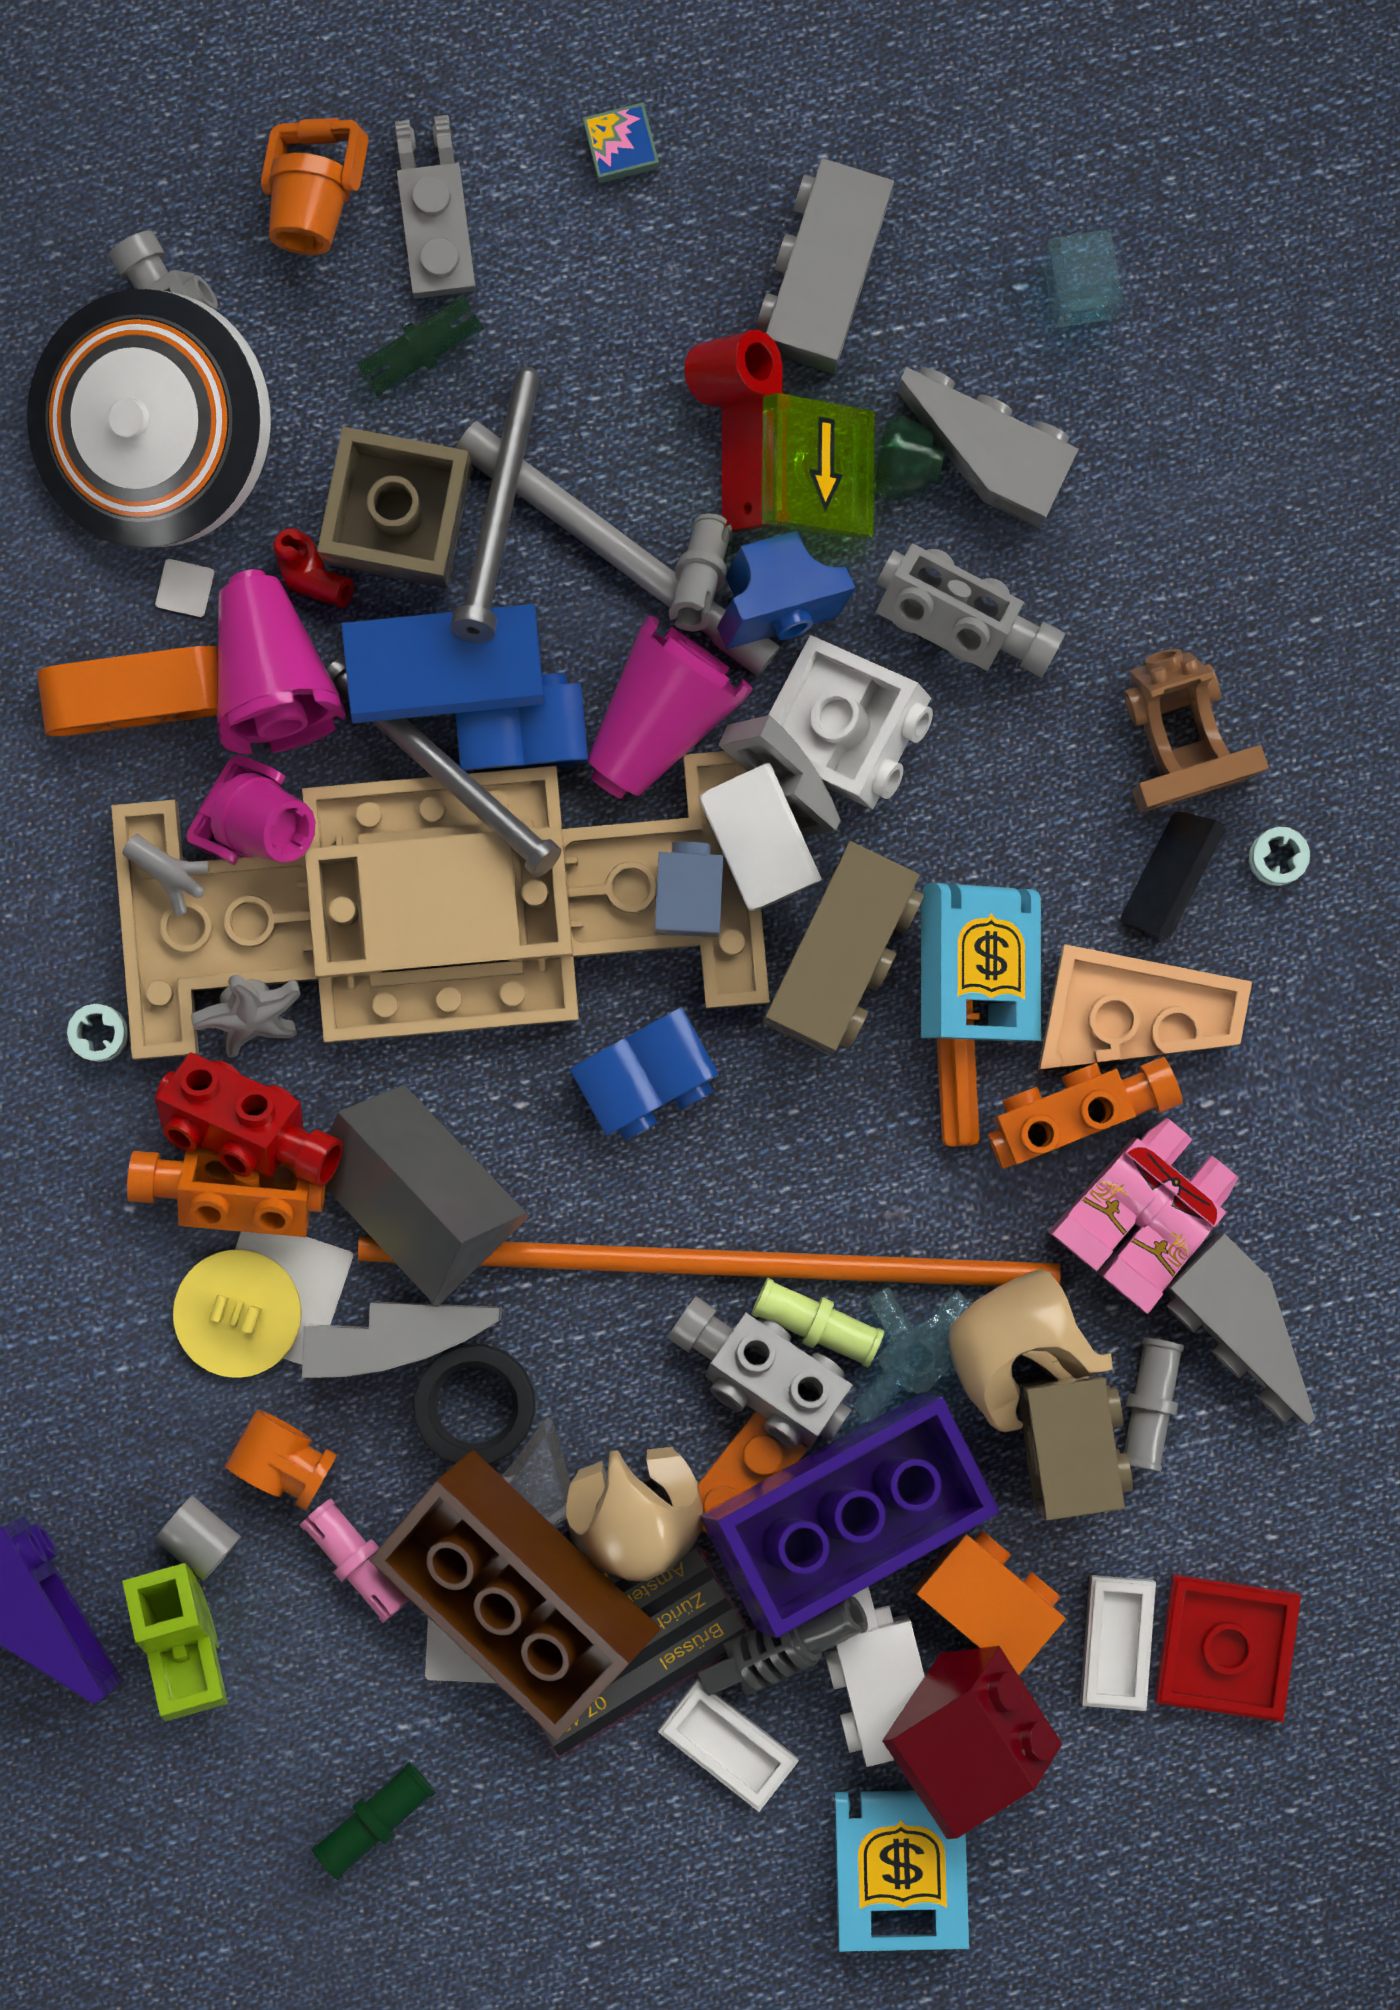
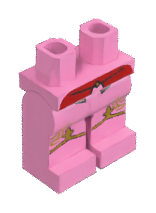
M1163 1118L1141 1139L1131 1137L1119 1153L1048 1231L1051 1236L1088 1267L1098 1271L1113 1253L1112 1250L1135 1224L1137 1227L1098 1272V1275L1137 1308L1147 1314L1161 1298L1162 1292L1181 1267L1202 1244L1212 1228L1227 1213L1220 1206L1228 1198L1239 1178L1213 1156H1209L1190 1180L1171 1166L1172 1163L1193 1139L1168 1118Z

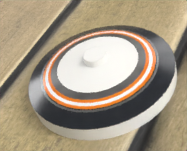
M132 289L115 292L100 297L75 312L61 325L45 347L31 381L27 408L28 436L33 459L43 483L59 507L72 520L92 534L113 543L132 547H169L196 540L222 525L239 509L254 488L266 458L270 438L271 418L268 390L259 363L246 340L225 317L208 305L186 295L161 290Z

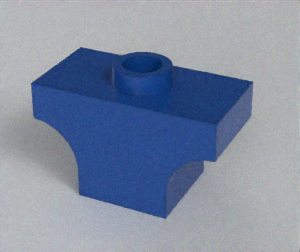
M798 531L743 545L738 550L727 571L726 580L734 598H732L719 622L717 630L726 649L778 635L781 640L791 639L809 630L813 624L837 618L856 587L846 566L830 567L815 560L806 550Z

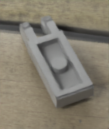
M448 115L434 117L435 124L432 126L434 144L439 152L440 165L416 168L414 155L416 141L414 129L410 127V121L395 122L401 170H397L414 299L476 291L459 162L455 163Z

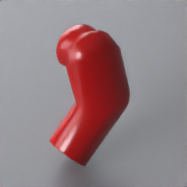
M288 528L279 532L274 539L273 550L287 586L297 594L339 608L346 607L354 593L353 580L350 577L326 570L314 542L302 531Z

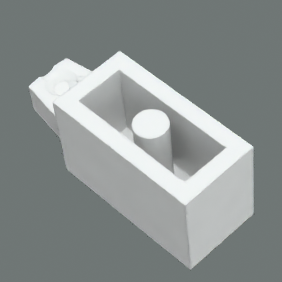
M868 1586L852 1595L859 1601L865 1611L868 1622L867 1630L836 1645V1649L825 1652L833 1689L846 1687L852 1712L840 1715L849 1753L862 1750L867 1767L894 1760L882 1740L925 1677L911 1620L908 1615L892 1617L890 1606L874 1609Z

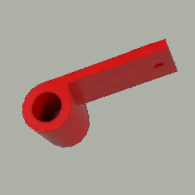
M750 330L698 343L690 349L686 357L684 373L691 394L699 402L722 408V517L727 520L724 527L731 525L732 534L781 525L783 524L782 360L780 351L775 341L767 333L760 330Z

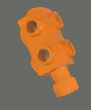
M1161 1057L1139 1066L1140 1073L1123 1080L1118 1069L1101 1074L1098 1064L1094 1063L1062 1076L1061 1078L1066 1089L1042 1098L1037 1086L1002 1100L1006 1113L992 1118L997 1130L988 1134L990 1145L1000 1168L1005 1169L1134 1118L1149 1110L1155 1109L1159 1114L1183 1104L1179 1085L1165 1057ZM1092 1100L1100 1103L1103 1108V1117L1100 1122H1095L1089 1116L1088 1106ZM1033 1123L1039 1125L1045 1134L1044 1142L1039 1147L1033 1145L1028 1138V1130Z
M198 1146L192 1152L186 1151L184 1161L163 1160L160 1153L134 1150L130 1158L127 1179V1199L129 1202L155 1204L157 1198L177 1199L178 1226L307 1237L311 1212L323 1211L326 1185L318 1187L297 1177L294 1168L284 1163L278 1166L271 1178L255 1170L248 1177L236 1175L220 1162L218 1153L202 1146Z

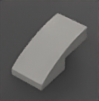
M767 715L727 725L718 746L747 771L766 763L771 764L803 837L837 830L840 817L823 780L800 746L775 719Z

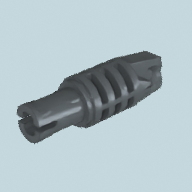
M851 1596L778 1638L759 1632L754 1628L725 1642L723 1645L729 1658L698 1672L707 1695L710 1696L740 1682L745 1695L749 1696L815 1666L822 1657V1651L867 1630L868 1622L865 1611L859 1601Z

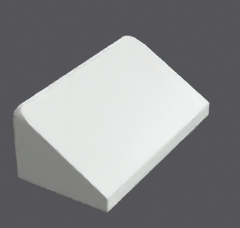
M770 763L763 764L715 786L699 796L701 805L749 910L755 911L775 904L822 880Z

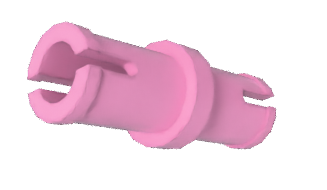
M330 1498L313 1511L300 1526L309 1533L337 1566V1569L333 1572L341 1582L348 1579L379 1616L378 1619L384 1623L406 1605L405 1603L409 1602L410 1599L369 1561L379 1549V1546L373 1539L366 1542Z

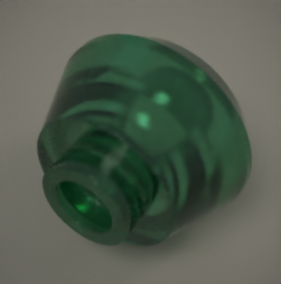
M898 415L886 421L882 434L875 478V491L885 501L889 502L924 495L926 483L939 485L945 447L932 445L934 432L904 415Z

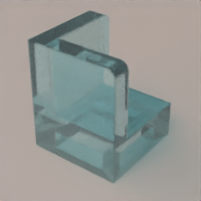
M1100 230L1048 239L1042 253L1054 328L1115 319L1124 302L1111 232Z

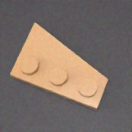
M1064 944L1061 948L1038 1070L1239 1045L1241 1043L1252 982Z

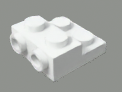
M810 635L768 715L775 719L800 746L815 767L827 789L873 810L879 797L888 799L897 790L903 776V765L898 763L909 740L917 743L925 736L932 721L933 711L932 708L927 706L931 697L918 682Z

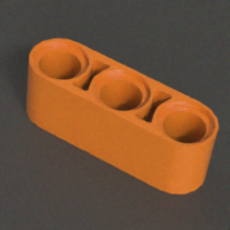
M217 646L185 647L60 664L37 670L44 732L47 736L80 735L216 716L218 711Z

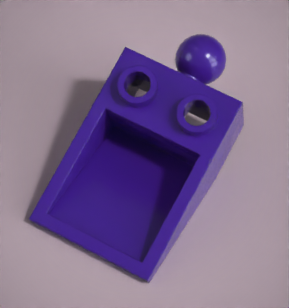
M24 1516L0 1528V1645L94 1704L121 1684L123 1679L51 1561L57 1557V1551L51 1538L39 1523L30 1526Z

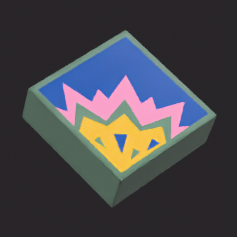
M644 102L583 117V126L598 183L659 169V160Z

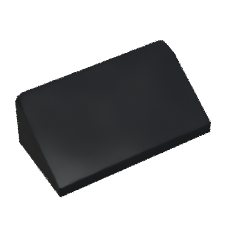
M1175 812L1171 816L1121 915L1120 921L1122 924L1158 943L1172 937L1226 830L1223 828L1225 824L1194 814Z

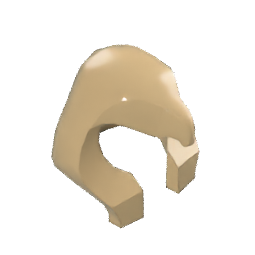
M1042 1269L1015 1278L979 1298L950 1326L948 1337L949 1351L961 1386L967 1397L980 1409L990 1425L998 1431L1010 1432L1022 1429L1023 1422L1017 1419L1016 1413L1020 1389L1012 1377V1365L1019 1355L1030 1361L1047 1375L1056 1379L1070 1377L1079 1379L1113 1370L1111 1353L1098 1354L1094 1352L1076 1325L1062 1287L1050 1272Z
M673 1447L647 1449L646 1459L650 1478L664 1487L670 1496L672 1506L633 1474L617 1450L609 1453L607 1479L603 1461L578 1470V1473L570 1482L566 1502V1519L571 1541L600 1571L628 1581H649L671 1570L694 1547L703 1527V1522L700 1518V1515L703 1514L702 1501L698 1483L690 1467Z

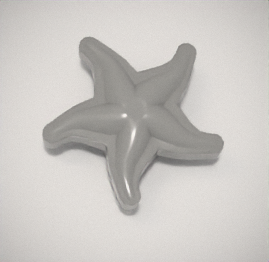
M233 975L228 980L230 986L220 996V1004L204 1008L191 1015L195 1030L205 1028L223 1030L226 1054L228 1057H236L239 1054L240 1047L257 1035L269 1038L295 1037L297 1031L294 1022L283 1019L279 1015L285 1012L301 993L298 983L293 980L288 981L281 988L270 990L262 981L245 980L239 975Z

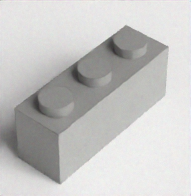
M824 158L821 159L816 177L804 174L793 210L804 214L797 237L785 234L774 269L785 273L778 296L766 293L756 324V330L767 333L775 341L781 358L835 374L890 202L894 180Z

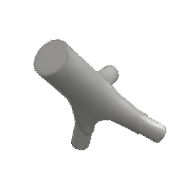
M135 834L130 838L122 854L150 873L162 885L171 900L175 915H184L187 909L182 890L195 898L203 896V887L189 875L208 873L209 865L207 861L189 862L175 859L165 854L139 834Z

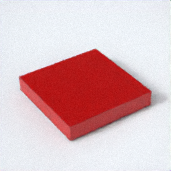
M1172 1573L1154 1701L1158 1704L1284 1722L1301 1594L1293 1591Z

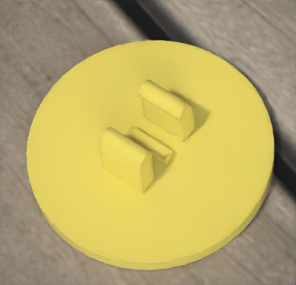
M249 1250L222 1251L200 1261L188 1272L181 1282L173 1307L176 1335L188 1356L207 1371L232 1378L253 1376L270 1369L280 1362L292 1348L298 1336L302 1318L299 1293L286 1270L273 1259Z

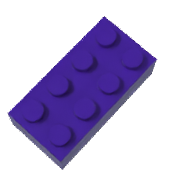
M920 1394L700 1515V1518L757 1631L778 1638L1000 1513V1510L943 1396Z

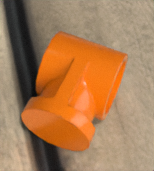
M256 1409L224 1466L242 1480L271 1495L281 1497L283 1492L297 1498L295 1505L306 1511L338 1454L327 1448L324 1453L310 1447L312 1439L305 1433L265 1411Z

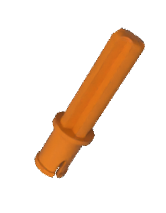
M966 1000V1025H974V1020L980 1019V1013H973V1000ZM937 1039L942 1142L950 1147L978 1144L980 1137L975 1040Z

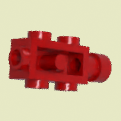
M190 1052L176 1072H168L157 1088L155 1104L158 1108L160 1125L166 1138L173 1145L184 1151L192 1152L200 1145L218 1153L220 1162L236 1175L248 1177L255 1170L271 1178L278 1166L284 1163L294 1168L297 1177L318 1187H323L331 1180L340 1164L344 1149L343 1141L318 1129L311 1133L305 1131L300 1101L296 1100L288 1091L279 1086H265L241 1075L233 1066L220 1060L210 1061Z

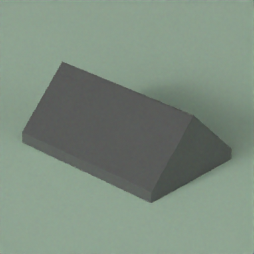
M404 1084L337 1113L329 1134L341 1139L344 1149L340 1164L331 1180L326 1184V1189L434 1305L439 1306L530 1217Z

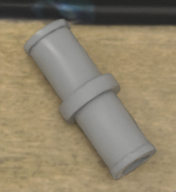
M702 514L694 520L687 552L683 553L677 561L675 577L678 581V586L673 603L669 609L670 620L677 618L674 625L685 631H700L707 627L710 621V611L715 592L719 591L725 583L727 567L724 563L728 543L732 537V526L724 527L727 520L717 514Z
M1143 1338V1351L1135 1394L1128 1393L1126 1406L1132 1408L1124 1453H1127L1131 1467L1161 1472V1461L1170 1415H1177L1179 1404L1173 1402V1395L1184 1345L1159 1339Z

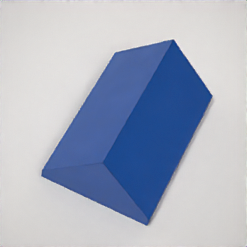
M535 604L491 608L490 611L498 618L496 633L491 641L483 643L463 640L451 631L450 625L453 612L341 623L352 723L545 704Z

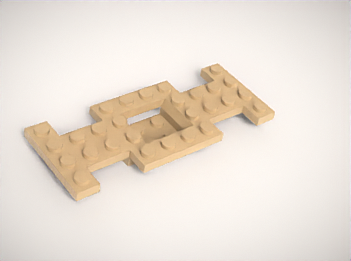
M725 751L685 754L683 762L688 818L562 829L556 766L470 773L469 775L541 840L551 839L561 848V855L555 865L546 874L538 878L525 869L526 860L434 777L302 788L303 802L313 811L316 821L315 836L311 846L304 855L293 862L285 863L260 857H241L235 865L221 859L207 860L209 865L208 873L189 875L203 887L204 894L200 898H195L182 890L187 912L181 916L175 915L171 900L162 885L150 873L122 854L130 838L135 834H139L165 854L175 859L183 860L178 802L176 800L111 805L132 1059L144 1060L188 1056L190 1052L199 1055L197 1030L193 1028L191 1015L196 1012L194 991L226 989L230 986L228 980L233 975H239L245 980H259L266 985L282 984L291 980L296 982L318 980L324 1043L579 1021L574 957L700 946L706 1009L769 1004L761 908L755 911L747 908L699 799V796L705 791L748 771ZM672 842L711 844L710 854L723 855L719 937L655 934L659 852H672ZM509 960V962L486 963V964H475V965H464V966L441 967V968H430V969H419V970H408V971H396V972H385V973H382V971H387V970H398V969H410V968H421V967H432V966H443V965H454V964H466V963H477V962Z

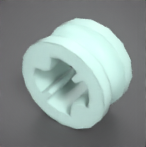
M1276 827L1267 830L1254 840L1249 850V864L1252 872L1260 881L1273 886H1282L1298 879L1305 872L1310 860V850L1307 841L1299 832L1288 827ZM1277 839L1279 840V847L1288 843L1293 848L1295 855L1287 861L1291 870L1288 873L1280 874V866L1270 870L1265 865L1263 858L1271 852L1268 844L1269 841Z
M91 1004L82 1007L74 1013L68 1024L67 1036L74 1052L82 1058L104 1062L112 1060L121 1054L127 1045L129 1031L127 1022L121 1013L106 1005ZM97 1015H102L104 1025L113 1027L115 1030L113 1041L103 1040L107 1048L100 1051H94L93 1042L82 1039L81 1034L84 1024L93 1026L90 1018Z

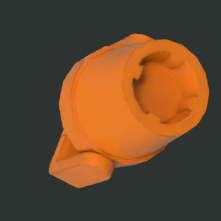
M337 117L302 119L298 123L278 124L271 130L261 177V187L264 194L271 195L268 237L279 248L301 255H320L330 251L343 206L348 202L350 192L357 191L360 188L368 147V135L355 121L339 120ZM348 141L344 166L329 158L310 153L287 154L289 144L313 145Z

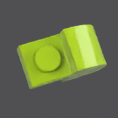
M186 1563L123 1580L122 1583L135 1643L147 1654L160 1717L166 1722L228 1704L216 1651L220 1647L214 1623L203 1590L193 1571Z

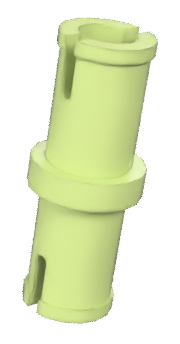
M770 1278L766 1279L751 1312V1315L754 1317L774 1321L784 1329L802 1336L801 1343L810 1348H814L816 1344H819L858 1361L867 1368L873 1361L884 1335V1330L871 1327L833 1309V1301L821 1297L819 1302L774 1283V1280Z

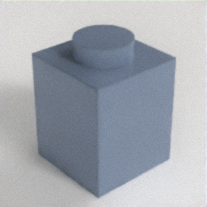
M672 842V852H659L655 934L719 937L723 855L710 854L711 844Z

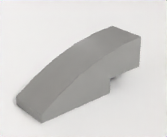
M371 1302L369 1327L315 1324L304 1326L301 1378L360 1375L385 1371L429 1358L465 1342L500 1321L502 1307L449 1304L436 1306L425 1303Z

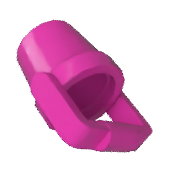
M235 755L229 759L189 827L186 838L188 842L204 853L232 865L237 863L240 858L238 855L246 858L260 857L281 863L293 862L303 856L311 846L315 836L316 821L313 811L306 803L280 787L286 778L285 775L272 767L242 755ZM213 835L220 845L210 841Z

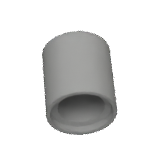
M192 1495L172 1516L154 1540L182 1564L186 1563L193 1573L204 1582L232 1550L241 1536Z

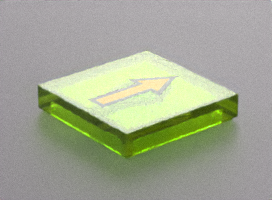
M782 393L763 396L762 523L857 539L873 536L875 411Z

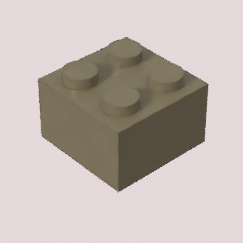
M342 426L317 549L323 564L448 589L472 470L469 451Z
M1098 1375L1079 1379L1074 1377L1065 1379L1050 1378L1017 1383L1020 1389L1018 1406L1020 1420L1023 1422L1022 1433L1034 1511L1046 1520L1125 1509L1123 1493L1133 1491V1482L1127 1453H1120L1119 1449H1116L1113 1428L1123 1426L1122 1408L1117 1388H1110L1109 1385H1106L1105 1378Z

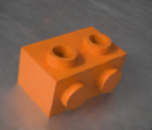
M983 1530L980 1531L975 1539L964 1532L952 1539L912 1588L921 1599L979 1648L1000 1646L1019 1676L1065 1621L1066 1618L1053 1607L1061 1596L1033 1572H1030L1024 1581L1021 1580L1004 1565L1011 1557V1554Z

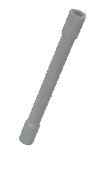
M475 421L465 431L455 448L468 450L472 465L493 479L501 438L478 421ZM523 458L516 494L670 608L678 586L675 572ZM713 601L710 621L707 627L700 631L706 634L716 647L759 677L772 661L780 646L771 639L765 638L726 649L717 630V626L726 610Z

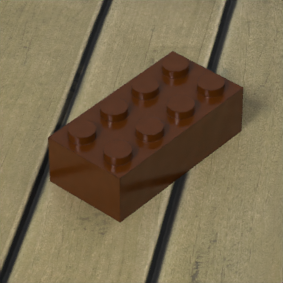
M473 1449L432 1485L369 1559L557 1741L661 1630L650 1617Z

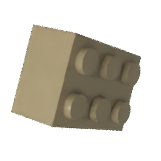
M849 841L762 1024L828 1056H831L839 1045L849 1049L853 1045L869 1012L858 1006L866 987L874 991L881 987L896 956V952L886 948V945L894 930L902 934L905 933L906 929L908 930L922 902L924 894L914 890L920 874Z

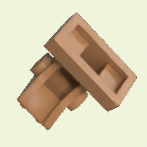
M1169 649L1148 656L1145 659V666L1129 670L1133 688L1124 690L1126 707L1135 727L1144 725L1160 777L1141 782L1132 789L1139 814L1260 776L1269 769L1261 744L1230 754L1218 731L1210 704L1221 699L1218 680L1210 664H1202L1190 652L1182 653L1180 649ZM1190 706L1201 741L1172 750L1161 715Z

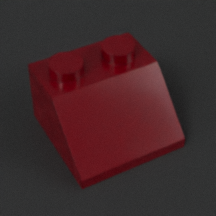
M1000 1646L940 1653L882 1740L946 1839L959 1838L1033 1791L1062 1746V1742Z

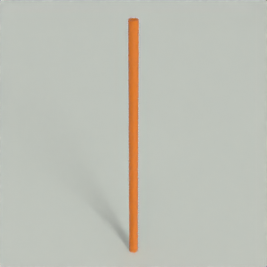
M359 1236L358 1261L395 1263L371 1236ZM505 1241L480 1265L491 1267L1001 1286L1015 1278L1042 1269L1050 1272L1059 1285L1061 1281L1060 1263Z

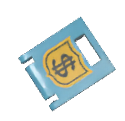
M944 883L926 884L922 890L924 897L921 902V1038L1008 1042L1041 1041V898L1039 892L1033 889L1017 890L1005 887L947 885ZM966 1000L1003 1002L988 1003V1026L966 1025Z
M915 1790L860 1791L861 1818H849L850 1799L848 1792H834L839 1952L969 1949L966 1833L957 1839H946ZM933 1910L934 1934L872 1936L871 1911Z

